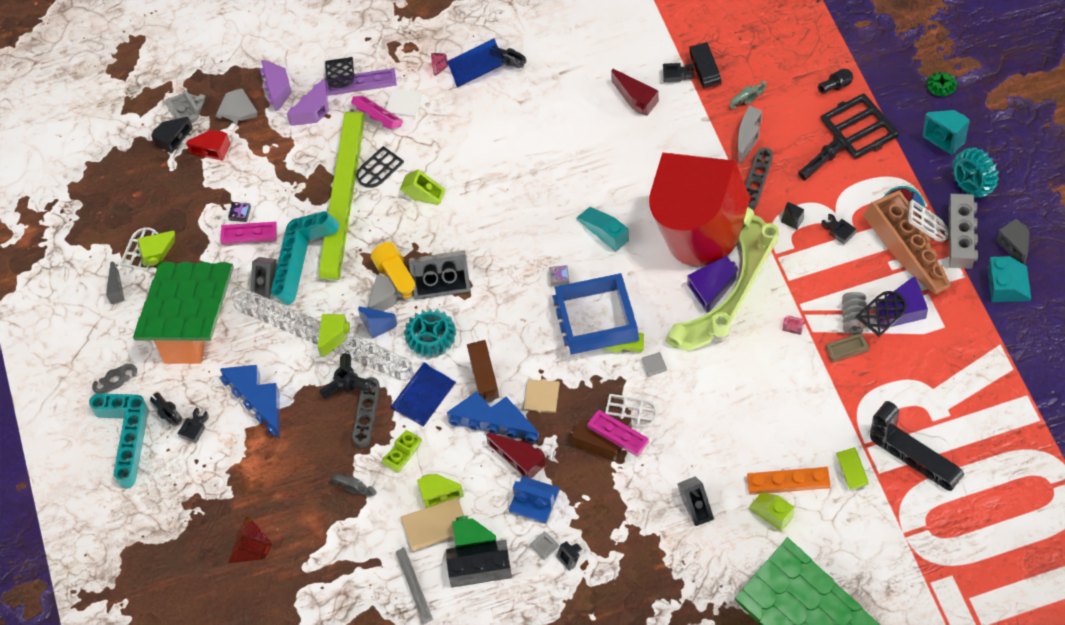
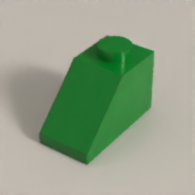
M468 516L456 517V521H452L455 547L497 540L495 534L473 518L468 519Z

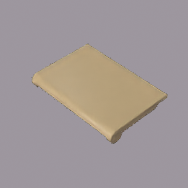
M458 497L401 516L412 552L454 538L452 521H456V517L464 516Z

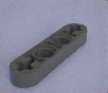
M760 148L757 151L746 183L749 197L753 195V201L748 205L752 210L756 209L759 204L773 161V152L769 148ZM764 155H767L766 158H765V161H764V163H763V162H762V157H763ZM763 169L765 172L763 174H757L755 173V170ZM753 183H757L760 185V187L758 189H752L750 185Z
M374 377L366 378L375 386L372 387V395L369 394V390H361L352 439L354 445L360 449L370 445L381 391L380 383ZM367 400L374 402L369 408L363 406ZM367 417L370 419L367 425L360 424L362 418ZM361 431H364L365 438L362 441H359L362 435Z

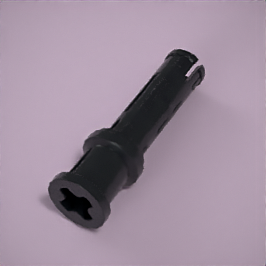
M834 136L832 142L824 145L821 152L798 171L800 178L806 181L828 160H833L839 151L846 149L845 141L839 136Z

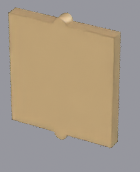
M528 379L524 411L538 412V414L542 412L556 413L560 382L546 381L545 379Z

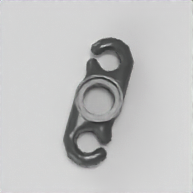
M124 364L116 369L109 370L105 377L99 379V382L104 383V386L98 389V382L94 381L92 390L97 394H104L121 387L125 380L131 378L130 375L125 374L128 369L133 370L131 374L133 377L136 376V366ZM112 376H120L117 382H110Z
M334 474L330 478L336 485L341 483L340 485L350 493L368 497L377 494V491L372 486L367 488L366 484L355 477Z

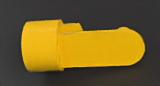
M385 242L378 245L371 253V259L381 274L390 277L403 298H410L412 291L415 289V281L403 263L404 258L393 242Z

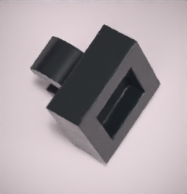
M565 541L560 544L556 557L570 571L576 567L580 557L578 552L582 551V548L578 543L571 546Z

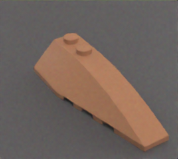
M899 190L871 202L863 216L893 256L909 273L935 295L949 289L951 284L942 265H939L936 259L938 255L931 248L929 236L909 223L910 203ZM913 211V215H915L916 217H918L919 219H921V218L918 216V214ZM913 218V221H915L916 223H918L919 225H921L920 222H918L917 220H915V219Z

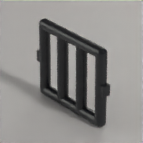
M864 93L847 102L842 101L838 103L836 108L820 117L821 121L834 136H839L845 141L846 150L854 159H858L873 150L876 152L882 149V145L899 136V132ZM861 102L868 108L836 126L830 120ZM872 114L879 120L847 138L840 132ZM883 126L889 132V134L859 150H856L851 145L853 142Z

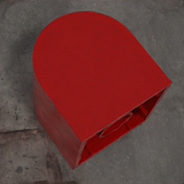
M662 152L649 195L651 213L671 254L678 261L695 267L707 266L728 256L738 243L750 201L735 160Z

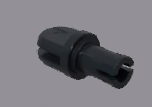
M494 45L493 49L490 50V56L501 59L503 64L507 66L523 68L527 62L523 54L512 48L505 50Z
M840 69L830 74L828 80L818 84V91L821 94H825L830 90H840L850 85L853 80L852 72L848 69Z
M154 393L153 396L157 400L151 396L150 401L157 407L158 416L161 419H165L171 425L177 426L178 423L174 418L181 422L182 416L177 412L175 404L171 401H166L160 393Z

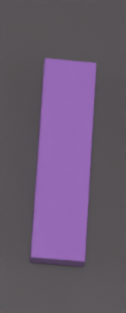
M395 68L357 73L352 84L347 87L333 88L327 84V81L326 85L328 96L397 86Z

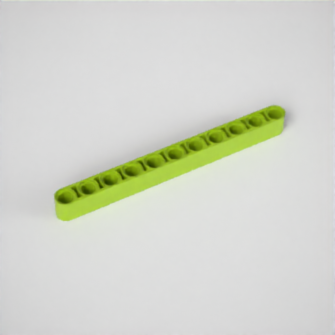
M345 111L328 211L339 222L340 226L336 233L324 237L319 266V278L322 280H340L363 136L364 112Z

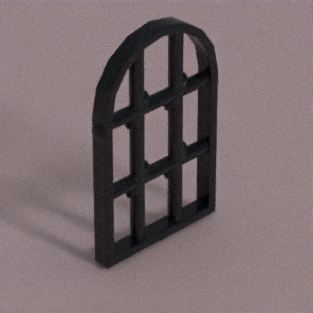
M382 146L357 170V180L360 185L366 188L377 187L404 163V160ZM383 150L387 152L382 158L378 159L376 157ZM389 154L394 157L388 164L382 162ZM373 159L377 161L371 168L365 167ZM396 159L400 161L393 169L389 167ZM378 164L384 166L378 173L374 174L372 172ZM364 169L366 172L359 178V173ZM385 169L390 170L382 179L379 177ZM367 174L374 176L366 184L361 182ZM376 179L379 180L377 183L370 184L372 181Z

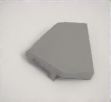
M237 89L225 94L216 117L230 119L237 125L238 120L256 118L258 112L244 90Z
M184 90L183 94L165 99V104L175 119L188 117L192 124L198 120L206 96L202 94L196 96Z

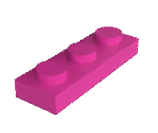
M364 95L353 96L351 103L356 106L357 110L366 112L370 115L371 119L380 121L388 129L401 127L403 120Z
M277 222L221 225L220 241L222 245L277 241Z
M598 410L587 424L590 430L637 457L649 443V438L601 410Z

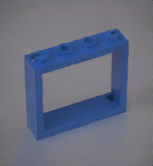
M622 273L554 287L553 303L554 306H558L556 315L558 320H562V322H559L561 334L565 333L566 335L563 336L564 346L569 347L570 355L639 341L638 327ZM616 290L626 326L573 336L564 301Z

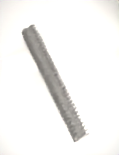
M402 547L395 553L408 582L412 597H414L419 615L422 617V622L426 624L433 620V617L426 603L427 601H425L426 599L408 557L409 555H407L405 547Z

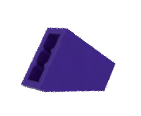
M728 256L687 275V285L706 313H709L737 280L738 267L734 261L731 262Z
M912 277L894 290V292H897L905 299L906 311L891 327L927 318V304L916 277ZM889 294L887 299H894V295ZM878 302V307H885V302ZM888 302V307H895V303ZM897 302L898 308H904L902 302ZM879 310V315L886 316V310ZM888 310L889 316H896L895 310ZM879 318L880 324H887L886 319Z

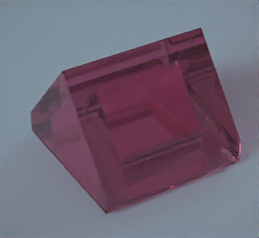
M431 53L433 73L436 76L448 67L447 55L445 53Z
M787 315L783 321L782 331L801 335L805 319Z

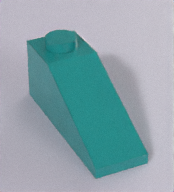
M589 207L576 217L581 224L615 252L629 241V229L613 216Z

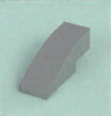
M749 106L744 114L739 129L738 162L741 164L760 138L759 126L762 123L763 111Z

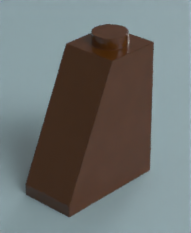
M486 340L466 344L479 395L486 402L498 399V387Z
M616 419L621 423L627 425L628 427L632 428L631 419ZM579 420L577 427L574 426L570 433L573 446L617 462L623 448L590 430L587 426L590 420Z

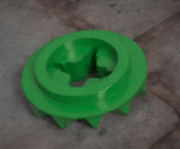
M942 71L939 73L934 72L927 81L929 91L937 96L952 94L957 85L954 76H950L949 72L942 73ZM940 80H943V82H944V86H943V87H942V85H941V83H940Z

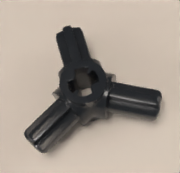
M344 353L340 356V367L334 372V377H332L334 381L322 388L320 394L324 399H327L340 389L342 392H348L354 388L367 391L371 388V381L358 377V374L354 373V369L351 367V355Z

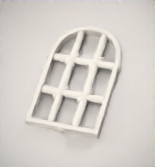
M912 199L909 207V223L938 242L948 239L949 232L945 223L938 216ZM913 211L919 214L921 219L913 215ZM925 213H926L927 215H929L930 217H932L934 220H932V219H930L929 217H927V216L925 215ZM913 218H914L915 220H917L918 222H920L921 225H919L918 223H916L915 221H913ZM924 219L931 222L933 224V227L926 224L924 222ZM924 226L933 231V233L925 229ZM936 227L943 230L945 236L936 230Z
M141 228L134 232L129 240L120 266L148 272L150 266L148 265L146 268L141 267L142 260H140L138 266L132 265L136 256L140 257V254L137 253L138 243L133 252H129L132 242H138V239L134 238L142 232L140 236L142 238L146 231H151V235L158 234V232L152 228ZM127 254L132 255L129 265L124 264Z
M609 394L606 414L618 416L620 419L624 417L635 419L637 422L632 424V427L646 428L656 421L657 408L654 403L647 399ZM611 398L624 399L623 404L611 403L610 401ZM627 400L638 401L640 406L628 405L626 402ZM643 402L650 404L653 408H646L643 406ZM609 406L622 408L621 414L608 412ZM625 408L637 409L638 416L627 415ZM642 410L655 412L654 418L641 416ZM640 420L651 421L647 424L639 425Z

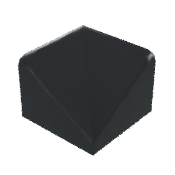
M787 202L781 222L797 230L804 220V209Z

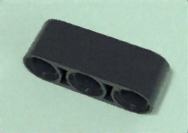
M704 42L689 46L690 56L703 89L721 85V76L708 43Z

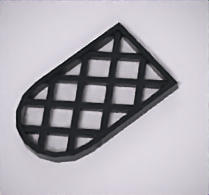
M353 57L325 61L326 81L330 87L343 88L352 84L355 78Z
M884 291L856 315V318L880 337L905 313V299L897 292ZM887 295H894V299H887ZM875 302L876 307H870ZM878 302H885V307H878ZM888 302H894L895 307H888ZM897 302H902L904 308H898ZM869 310H876V315H869ZM879 310H886V316H880ZM888 310H895L896 316H889ZM870 318H877V324H870ZM879 318L886 319L887 324H880ZM880 327H886L880 332Z

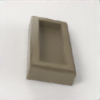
M862 333L825 344V349L832 364L869 352V347Z

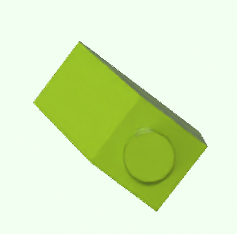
M419 169L406 174L400 190L413 200L436 205L441 203L446 190Z
M174 231L137 238L138 250L143 266H154L164 260L175 243Z
M322 314L317 345L320 357H325L346 341V333H350V322H347L345 314Z
M427 474L417 479L425 508L457 497H464L461 484L439 474Z
M761 492L751 503L749 509L776 529L782 531L794 518L795 507L779 495Z

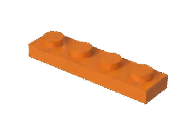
M828 467L747 473L749 495H756L761 492L780 493L828 489L831 485Z

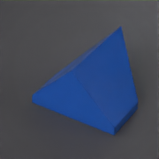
M359 306L360 319L372 339L397 327L398 323L394 313Z

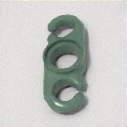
M766 81L760 82L761 87L759 84H756L754 87H745L731 100L730 108L736 109L737 106H741L743 103L750 104L766 89Z

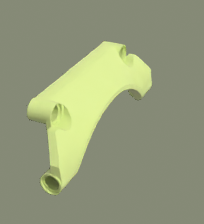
M747 208L738 240L742 252V270L735 288L725 301L711 312L691 321L674 324L665 339L667 344L689 352L709 344L713 339V335L725 337L729 334L733 320L773 247L778 244L779 228L777 225L772 223L766 224L761 217L754 215L752 209Z

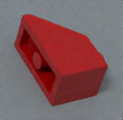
M209 130L186 142L190 154L221 161L224 160L231 144L227 133Z

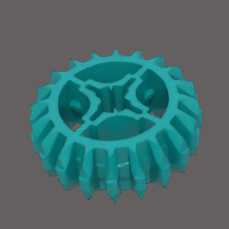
M975 147L963 150L956 155L953 160L954 164L951 166L954 170L951 174L955 176L954 181L958 182V187L962 188V193L967 192L969 195H974V198H981L992 193L999 180L997 176L999 171L995 169L997 165L993 164V158H989L988 153H984L983 149Z
M429 308L428 312H425L422 309L421 314L415 312V318H409V323H406V330L404 331L405 341L409 349L414 350L416 355L420 353L424 357L428 354L430 358L432 354L439 356V352L446 353V348L451 349V343H455V323H453L450 316H447L445 311L440 313V310L437 308L435 312H432V309ZM445 330V332H444V334L442 335V337L439 338V336L442 334V331Z

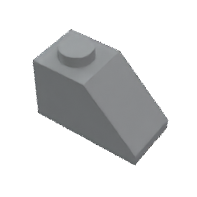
M376 276L367 308L385 311L395 305L398 297L402 296L389 276Z

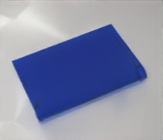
M495 38L447 61L457 88L505 65Z
M423 362L390 407L392 410L424 427L456 384V381Z

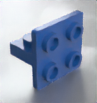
M523 476L521 481H515L512 487L514 497L509 507V512L546 524L560 488Z

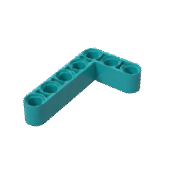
M322 211L295 218L286 226L271 289V294L284 305H290L296 298L309 240L332 235L339 229V222L328 212Z
M95 394L90 398L89 405L96 417L124 419L114 476L120 487L124 489L131 488L137 478L149 412L144 398L138 394Z

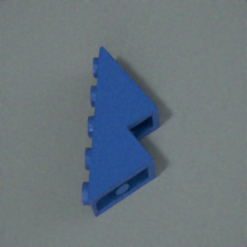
M257 365L220 368L222 375L219 378L225 386L229 385L232 388L231 392L237 399L240 397L243 400L242 403L248 411L253 410L255 412L254 416L260 423L264 422L267 425L266 429L272 436L276 435L280 438V392L277 384H260V372Z
M476 391L447 412L449 424L453 426H465L475 431L483 430L492 434H502L512 439H525L530 443L540 442L539 432L507 396L490 407Z

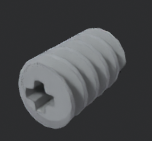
M849 292L842 296L843 331L846 334L856 335L862 333L863 329L866 328L856 318V315L867 306L864 293Z

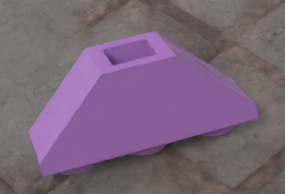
M261 60L263 68L259 69L262 79L266 78L267 80L263 83L266 92L270 91V94L267 95L269 104L274 105L275 111H279L292 93L286 69L267 60Z
M322 79L318 84H315L312 90L304 95L294 107L289 109L287 117L290 125L318 123L329 112L326 81Z

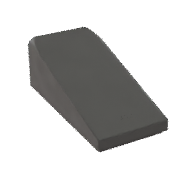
M113 261L110 262L106 296L110 304L125 300L119 270Z

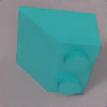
M955 110L928 112L925 116L922 137L953 155L966 142L970 119Z
M1010 256L990 257L987 270L991 301H1031L1027 266Z

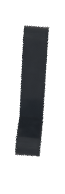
M885 401L873 415L870 430L871 440L942 488L952 491L964 477L963 470L898 428L900 410L894 403Z

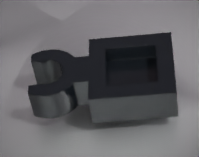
M664 63L663 82L681 81V77L693 79L694 72H688L693 71V64L681 67V63Z
M828 214V220L831 222H826L825 220L821 222V226L824 229H831L829 235L843 245L856 234L857 229L843 219L839 222L836 221L833 214Z
M195 408L193 418H186L177 433L178 436L196 444L205 429L202 423L208 420V412L205 411L202 416H198L200 410Z

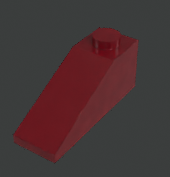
M614 68L611 70L612 83L630 107L637 113L648 116L659 102V90Z
M486 434L487 444L522 476L532 479L546 466L545 454L541 449L534 448L531 444L500 435Z

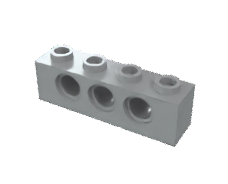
M950 194L949 268L973 269L974 261L978 260V250H975L974 246L978 242V234H974V229H977V218H974V214L977 213V202H974V195Z

